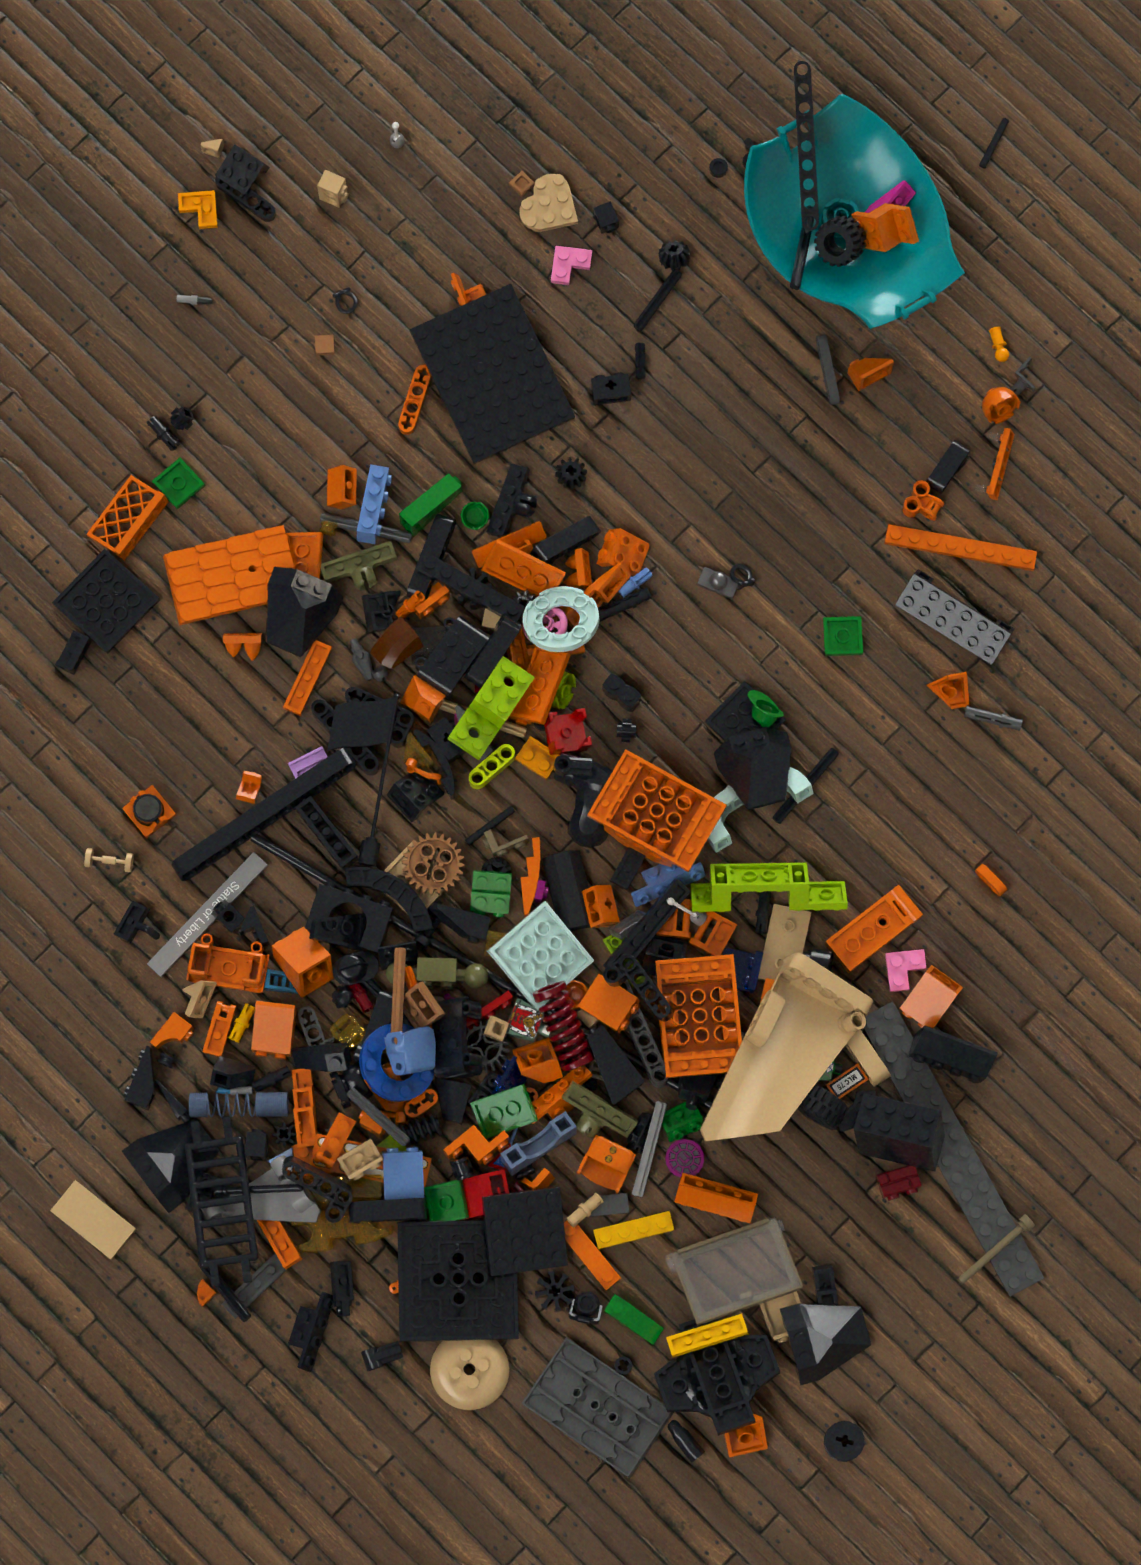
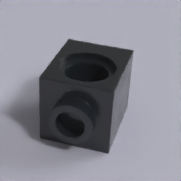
M611 201L593 208V215L601 234L605 232L612 233L619 228V220Z
M225 900L217 903L213 908L214 911L211 913L230 932H233L245 920ZM230 911V916L224 919V913Z

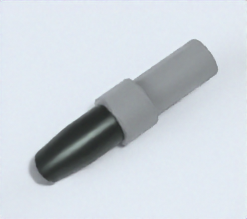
M177 295V302L190 303L192 305L213 303L212 299L208 297Z

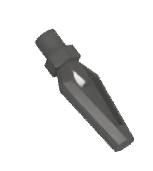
M357 638L350 640L353 663L366 681L372 680L374 677L372 675L373 670L369 653L363 650Z

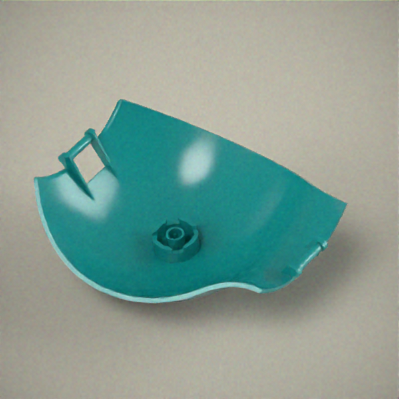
M840 94L814 115L819 225L811 232L799 289L819 300L851 310L872 329L887 324L901 316L905 320L909 318L910 314L930 302H936V295L965 272L958 262L952 247L949 223L941 197L919 158L900 135L877 114L858 101ZM796 119L783 127L776 128L779 137L751 146L744 177L745 206L754 237L772 266L789 282H791L802 229L798 146L790 150L786 134L797 128ZM807 122L808 127H809V130H810V129H811V125H810L809 122ZM806 140L801 144V148L803 151L808 152L811 150L812 144ZM807 159L802 163V167L804 170L809 171L812 169L813 163ZM806 179L803 186L805 189L810 190L813 188L814 182L812 179ZM903 180L916 192L906 207H910L919 242L915 244L901 242L887 252L863 249V253L857 259L841 267L836 265L830 266V262L825 263L823 262L824 258L818 256L820 253L815 250L817 246L814 243V239L817 238L815 234L819 230L818 228L825 222L837 216H847V219L852 218L851 214L856 211L865 212L871 204ZM807 198L804 202L805 207L808 205L813 207L815 205L814 199ZM835 233V243L839 248L845 250V239L840 234Z

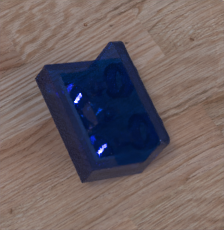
M513 1056L511 1060L506 1059L501 1068L504 1070L502 1076L498 1074L493 1082L495 1088L492 1093L495 1094L524 1084L528 1077L521 1075L515 1061L517 1059L516 1056Z

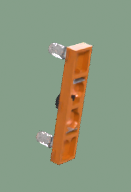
M1004 428L1001 436L999 433L993 432L988 434L990 440L1001 441L997 458H994L992 463L994 470L991 482L987 489L986 485L980 484L974 487L976 492H986L991 500H998L1015 434L1009 428Z

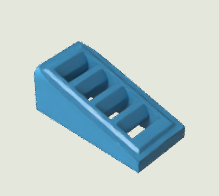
M267 969L264 990L298 994L290 981L289 987H285L287 977L283 971ZM271 976H274L273 985H270ZM278 977H282L281 986H277Z

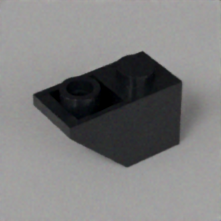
M219 1056L212 1071L210 1085L227 1090L251 1085L254 1082L256 1066Z

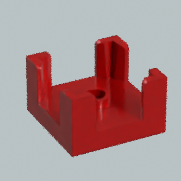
M585 708L576 709L571 714L557 715V711L549 712L544 727L550 755L587 751L592 746L591 737L588 736L586 738L583 721L587 718Z

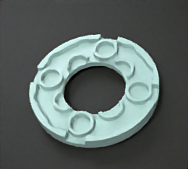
M559 586L546 589L527 604L523 613L524 631L528 639L543 650L549 652L573 651L586 644L595 635L599 626L597 604L592 597L590 598L584 594V591L578 588ZM555 607H570L579 614V624L569 633H551L543 626V618L546 613Z

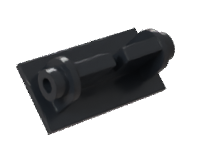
M642 1112L637 1118L638 1123L628 1137L626 1148L634 1149L635 1152L642 1154L647 1138L645 1134H648L652 1114Z

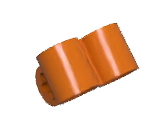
M917 481L913 486L912 496L906 498L902 508L906 517L912 518L920 513L924 517L935 521L939 509L945 505L941 499L929 494L930 486L926 481ZM922 488L925 490V493L918 494L916 489ZM914 504L916 509L910 510L907 505Z

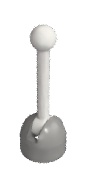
M393 122L392 128L394 133L390 136V144L394 148H401L405 143V139L398 132L399 123Z
M670 897L667 899L669 905H674L690 914V920L697 926H701L706 921L707 914L705 912H692L675 902L674 898Z

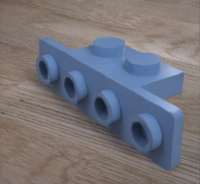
M699 862L693 865L691 870L687 872L674 864L672 867L658 864L641 872L647 886L632 892L631 896L635 907L646 904L660 897L675 878H678L684 885H687L705 877L703 865Z

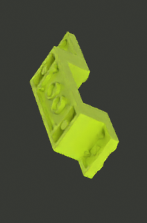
M807 863L710 864V883L691 884L692 912L731 911V892L787 891L789 910L838 911L848 907L845 881L809 882Z

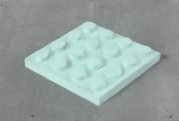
M546 901L542 902L487 950L518 990L537 1010L550 999L536 1003L533 992L559 981H565L567 985L594 961Z

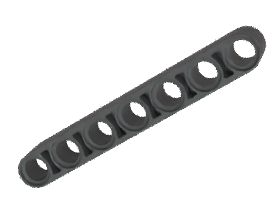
M609 976V980L611 981L617 979L614 976ZM628 980L620 985L633 994ZM639 1008L637 1013L632 1014L629 1018L630 1023L627 1029L650 1082L654 1087L662 1088L668 1081L665 1074V1064ZM633 1021H639L641 1023V1027L634 1028L632 1027L631 1023ZM645 1038L649 1041V1044L643 1046L639 1043V1040ZM649 1056L656 1057L657 1061L655 1063H649L646 1058ZM660 1073L664 1075L665 1079L657 1081L654 1076Z

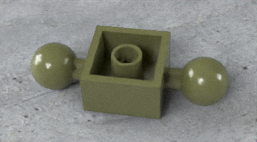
M417 958V968H412L417 982L423 981L429 990H433V987L441 988L442 991H452L453 988H457V981H465L472 988H480L488 981V971L483 965L474 963L465 970H457V959ZM394 962L386 970V978L392 985Z

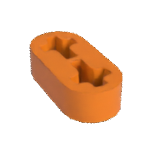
M981 864L975 870L978 877L997 896L1000 897L1007 891L1003 882L986 865Z
M426 1089L422 1094L408 1101L404 1107L406 1115L411 1119L420 1117L437 1104V1093L432 1089ZM427 1093L434 1095L432 1103L429 1101L424 1104L422 1103L426 1099L425 1095ZM418 1104L421 1105L417 1108V1114L408 1112L410 1111V1105L414 1107Z

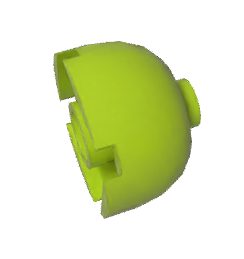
M564 672L552 707L565 709L569 705L574 695L570 692L572 687H576L574 674Z

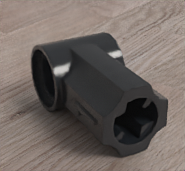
M561 755L555 759L554 771L559 776H591L592 758H574ZM559 762H565L567 763L568 767L564 770H561L558 768L557 764Z
M398 1341L361 1352L367 1371L375 1370L386 1363L403 1358Z

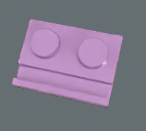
M321 746L289 762L288 765L296 779L326 759L327 755Z

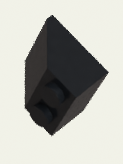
M655 934L648 943L642 968L648 975L657 976L655 961L685 958L688 941L674 937L656 936Z

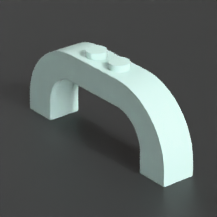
M790 767L788 771L787 792L791 794L798 804L814 793L808 779L801 772ZM730 785L714 797L727 805L708 838L711 847L716 853L732 844L730 834L724 827L726 817L732 811L744 805Z

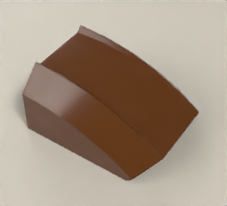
M400 616L382 633L370 653L381 665L395 668L424 645L413 628Z

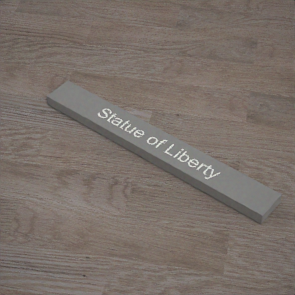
M253 852L155 954L147 965L162 978L193 945V942H196L217 920L211 914L214 911L215 905L223 900L232 904L266 869L268 864Z

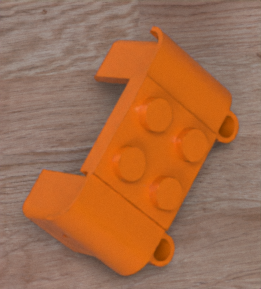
M208 933L202 935L201 944L193 942L187 969V981L193 983L201 980L213 981L217 983L216 987L263 993L270 955L263 954L264 949L260 942L256 941L251 944V952L213 946L214 940ZM210 938L211 940L209 943H205V939ZM259 946L260 950L254 951V948Z

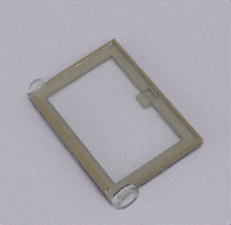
M776 1217L767 1218L665 1255L670 1274L677 1273L697 1326L803 1289V1284L782 1235V1231H785L781 1220L777 1221Z

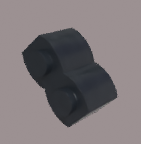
M610 674L602 684L604 694L608 698L618 701L619 705L626 711L633 712L641 702L640 693L634 687L626 685L617 675Z

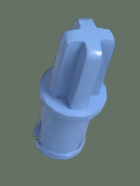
M644 568L635 576L630 577L618 591L619 594L625 598L636 588L639 589L640 585L653 576L648 568Z

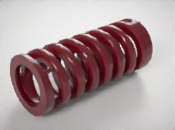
M565 981L547 985L532 993L536 1003L558 998L540 1007V1013L563 1007L542 1018L543 1022L546 1023L557 1018L566 1017L558 1023L547 1026V1032L571 1026L565 1031L550 1037V1041L554 1042L565 1037L574 1036L566 1042L555 1045L554 1051L557 1052L567 1047L579 1045L569 1052L558 1055V1061H563L570 1057L572 1060L566 1064L565 1062L560 1063L562 1071L581 1067L594 1060L592 1050L587 1048L588 1040L582 1039L585 1036V1032L579 1029L581 1021L575 1019L578 1013L575 1010H571L574 1007V1003L568 1000L570 993L564 990L567 988Z

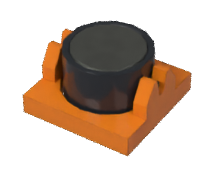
M153 785L145 791H139L138 795L133 796L130 802L122 808L146 839L176 816V813Z

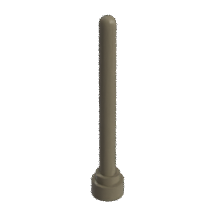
M1024 1214L1019 1219L1018 1226L958 1278L959 1282L965 1283L1018 1235L1034 1228L1035 1224Z

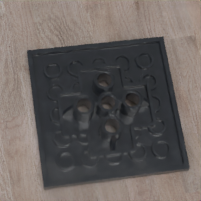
M484 1220L397 1222L399 1342L519 1339L517 1273L489 1275ZM453 1256H462L463 1263L455 1264L452 1259ZM475 1274H480L484 1280L481 1284H476L473 1281ZM441 1275L444 1278V1282L438 1285L434 1283L433 1277ZM461 1275L464 1282L456 1284L453 1281V1276ZM460 1294L464 1297V1302L457 1304L454 1302L453 1297Z

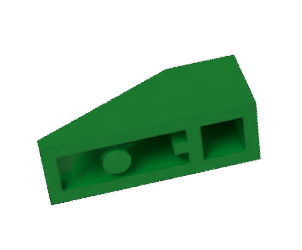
M614 1294L604 1309V1313L652 1345H654L664 1329L616 1294Z

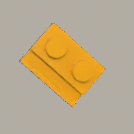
M530 736L515 757V760L547 780L554 770L555 759L561 755H550L547 746Z

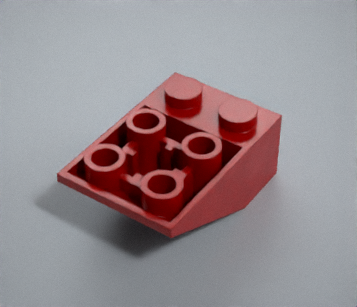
M505 1169L462 1179L469 1218L459 1221L484 1217L482 1196L509 1193Z

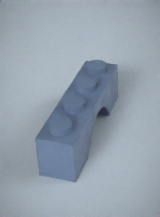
M565 1111L551 1120L533 1138L523 1143H516L500 1153L501 1162L510 1175L513 1176L576 1135L577 1126Z

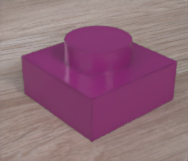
M538 880L534 902L542 903L543 898L547 899L549 887H546V881Z

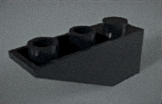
M146 1046L145 1050L142 1049L138 1058L140 1060L139 1066L134 1068L131 1075L132 1083L130 1086L127 1085L123 1096L126 1097L125 1101L127 1103L149 1111L156 1089L152 1049L150 1046Z

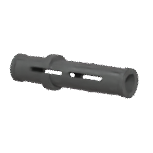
M968 705L964 715L965 718L999 725V728L1007 727L1020 731L1023 719L1006 716V713L998 714Z

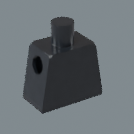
M718 1074L678 1077V1097L686 1100L685 1107L687 1109L696 1110L698 1103L705 1104Z

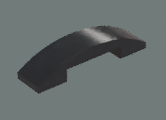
M417 729L414 730V737L422 751L430 748L446 775L441 780L442 785L450 799H454V779L448 760L430 737Z

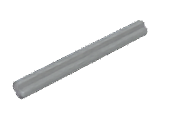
M657 1101L655 1103L632 1195L637 1197H643L667 1108V1104Z

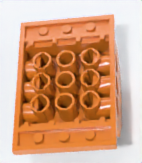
M625 749L588 812L587 817L604 825V830L622 845L636 850L651 861L672 867L674 864L689 872L727 805Z
M734 954L655 961L656 987L673 1009V1016L670 1020H659L662 1059L665 1064L666 1078L727 1073L742 1043ZM659 1003V1004H658V1008L661 1010V1013H663V1015H664V1014L666 1013V1011H665V1009L662 1007V1005Z

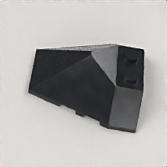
M274 567L267 584L268 617L266 619V643L302 657L338 614L343 596L332 584L303 571Z
M763 727L728 737L714 752L718 771L725 777L727 783L734 789L736 795L748 811L786 801L790 755L792 754L787 732Z
M197 1119L139 1138L122 1150L130 1164L168 1213L182 1204L190 1193L185 1145L194 1143L191 1122L198 1121ZM200 1124L202 1141L212 1140ZM214 1147L194 1150V1162L213 1160L220 1149ZM207 1168L195 1170L196 1179L198 1178L200 1172H204Z
M798 1303L780 1308L784 1328L787 1330L796 1363L795 1368L800 1385L821 1380L871 1345L861 1306Z

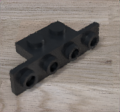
M321 1292L316 1310L300 1306L288 1342L289 1345L303 1349L297 1367L307 1372H311L315 1364L317 1352L321 1346L325 1328L328 1325L329 1315L334 1306L333 1297L329 1293Z

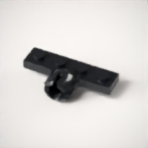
M516 464L510 465L486 530L488 535L506 536L515 515L530 517L535 513L530 508L537 507V499L533 495L523 493L530 472L528 467Z

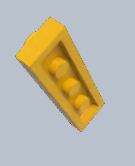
M670 1211L595 1229L593 1232L599 1250L674 1231Z
M739 1314L668 1336L666 1339L672 1358L747 1335L748 1330L743 1315Z

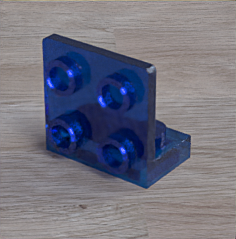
M730 948L724 949L723 955L734 954L737 990L754 994L764 952L756 951L753 954Z

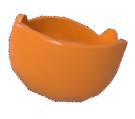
M573 980L566 985L567 988L564 990L570 993L568 1000L574 1003V1007L571 1010L580 1009L578 1005L588 991V988L582 982Z

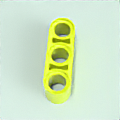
M503 744L469 773L470 786L474 789H481L507 768L515 759L514 748L509 744ZM503 751H510L512 755L509 758H503L501 753ZM495 763L497 768L491 771L487 769V765ZM480 775L483 780L480 783H475L472 778Z

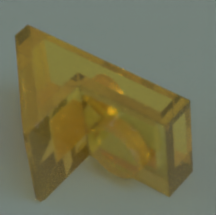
M410 732L407 735L404 765L408 758H415L417 756L418 764L422 768L426 767L429 771L434 767V761Z

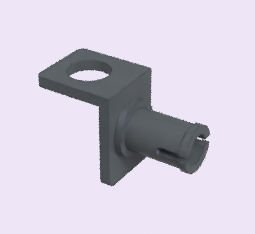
M1030 357L1015 372L1018 381L1010 390L1015 392L1017 397L1026 388H1029L1032 392L1036 389L1021 374L1032 362Z

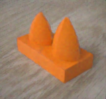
M582 548L575 549V554L567 559L565 565L569 568L577 569V572L568 576L563 583L570 587L586 589L592 584L589 552Z
M262 633L223 634V643H225V647L232 657L239 653L242 643H244L245 651L252 661L259 654L263 640Z

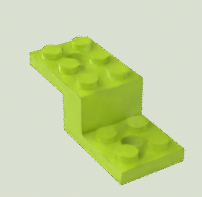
M503 656L447 739L477 760H480L535 677ZM504 679H511L513 686L505 685ZM469 730L477 731L478 737H471Z

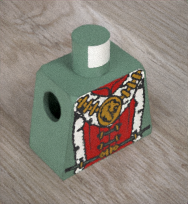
M517 998L508 1020L507 1036L535 1042L538 1034L549 1038L551 1032L546 1031V1027L549 1025L543 1023L542 1018L545 1017V1014L540 1013L533 1006Z

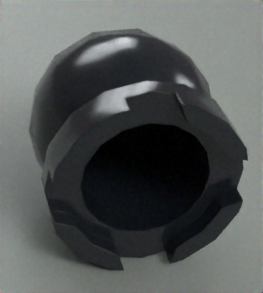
M359 1062L349 1065L348 1069L344 1070L342 1074L338 1075L337 1071L329 1073L330 1078L335 1079L331 1082L338 1099L341 1102L344 1101L341 1104L343 1109L351 1107L350 1102L352 1100L347 1096L351 1088H355L366 1099L373 1096V1093L362 1077Z

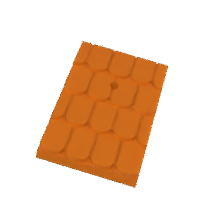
M284 525L164 554L163 559L179 626L266 605L268 601L267 584L273 568L294 569Z

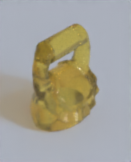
M343 1014L330 1028L332 1036L336 1040L341 1041V1043L348 1042L349 1048L356 1046L364 1038L366 1032L359 1025L356 1018L349 1014ZM350 1019L351 1024H348L340 1034L336 1033Z

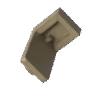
M491 829L484 832L485 838L482 839L486 850L490 849L493 857L496 855L502 857L509 853L508 850L513 848L516 850L521 849L528 842V837L525 835L498 847Z

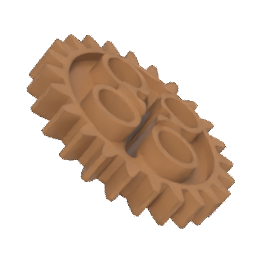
M426 833V839L419 836L418 843L412 840L414 847L407 846V850L410 853L403 854L407 860H403L402 864L407 867H404L402 870L405 873L408 872L405 879H412L409 885L416 884V891L423 888V894L430 890L431 896L434 891L441 895V889H444L447 893L448 886L455 888L453 881L460 882L457 875H463V872L459 869L465 868V864L459 862L464 860V856H458L462 850H455L457 843L451 845L450 837L445 841L444 834L437 838V834L434 833L433 838H430L429 834ZM430 848L433 853L430 856H424L422 851ZM439 848L440 852L436 858L437 865H434L431 878L427 880L431 869L430 863H433L435 852ZM444 854H448L451 857L448 862H443L440 858ZM419 866H423L427 870L424 874H418L416 869ZM437 872H442L445 877L442 880H436L434 875Z

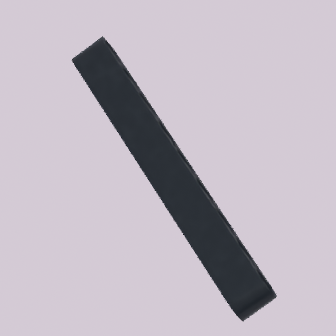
M799 61L794 66L801 215L803 227L806 230L812 231L819 225L811 66L806 61ZM801 64H805L808 68L805 75H800L797 72V68ZM805 83L808 85L809 91L806 94L799 93L798 87L800 84ZM804 102L810 106L809 112L805 114L799 110L800 104ZM805 121L811 125L810 131L806 133L800 129V125ZM806 140L812 144V148L808 152L803 151L801 148V144ZM807 159L813 163V167L809 171L804 170L802 167V163ZM806 179H812L814 182V186L810 190L805 189L803 186ZM807 198H813L815 201V205L811 209L805 207L804 202ZM808 217H814L816 220V224L812 228L808 227L805 223Z

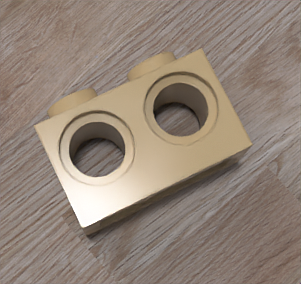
M325 170L317 185L319 199L340 208L341 204L346 202L349 195L347 193L346 179Z

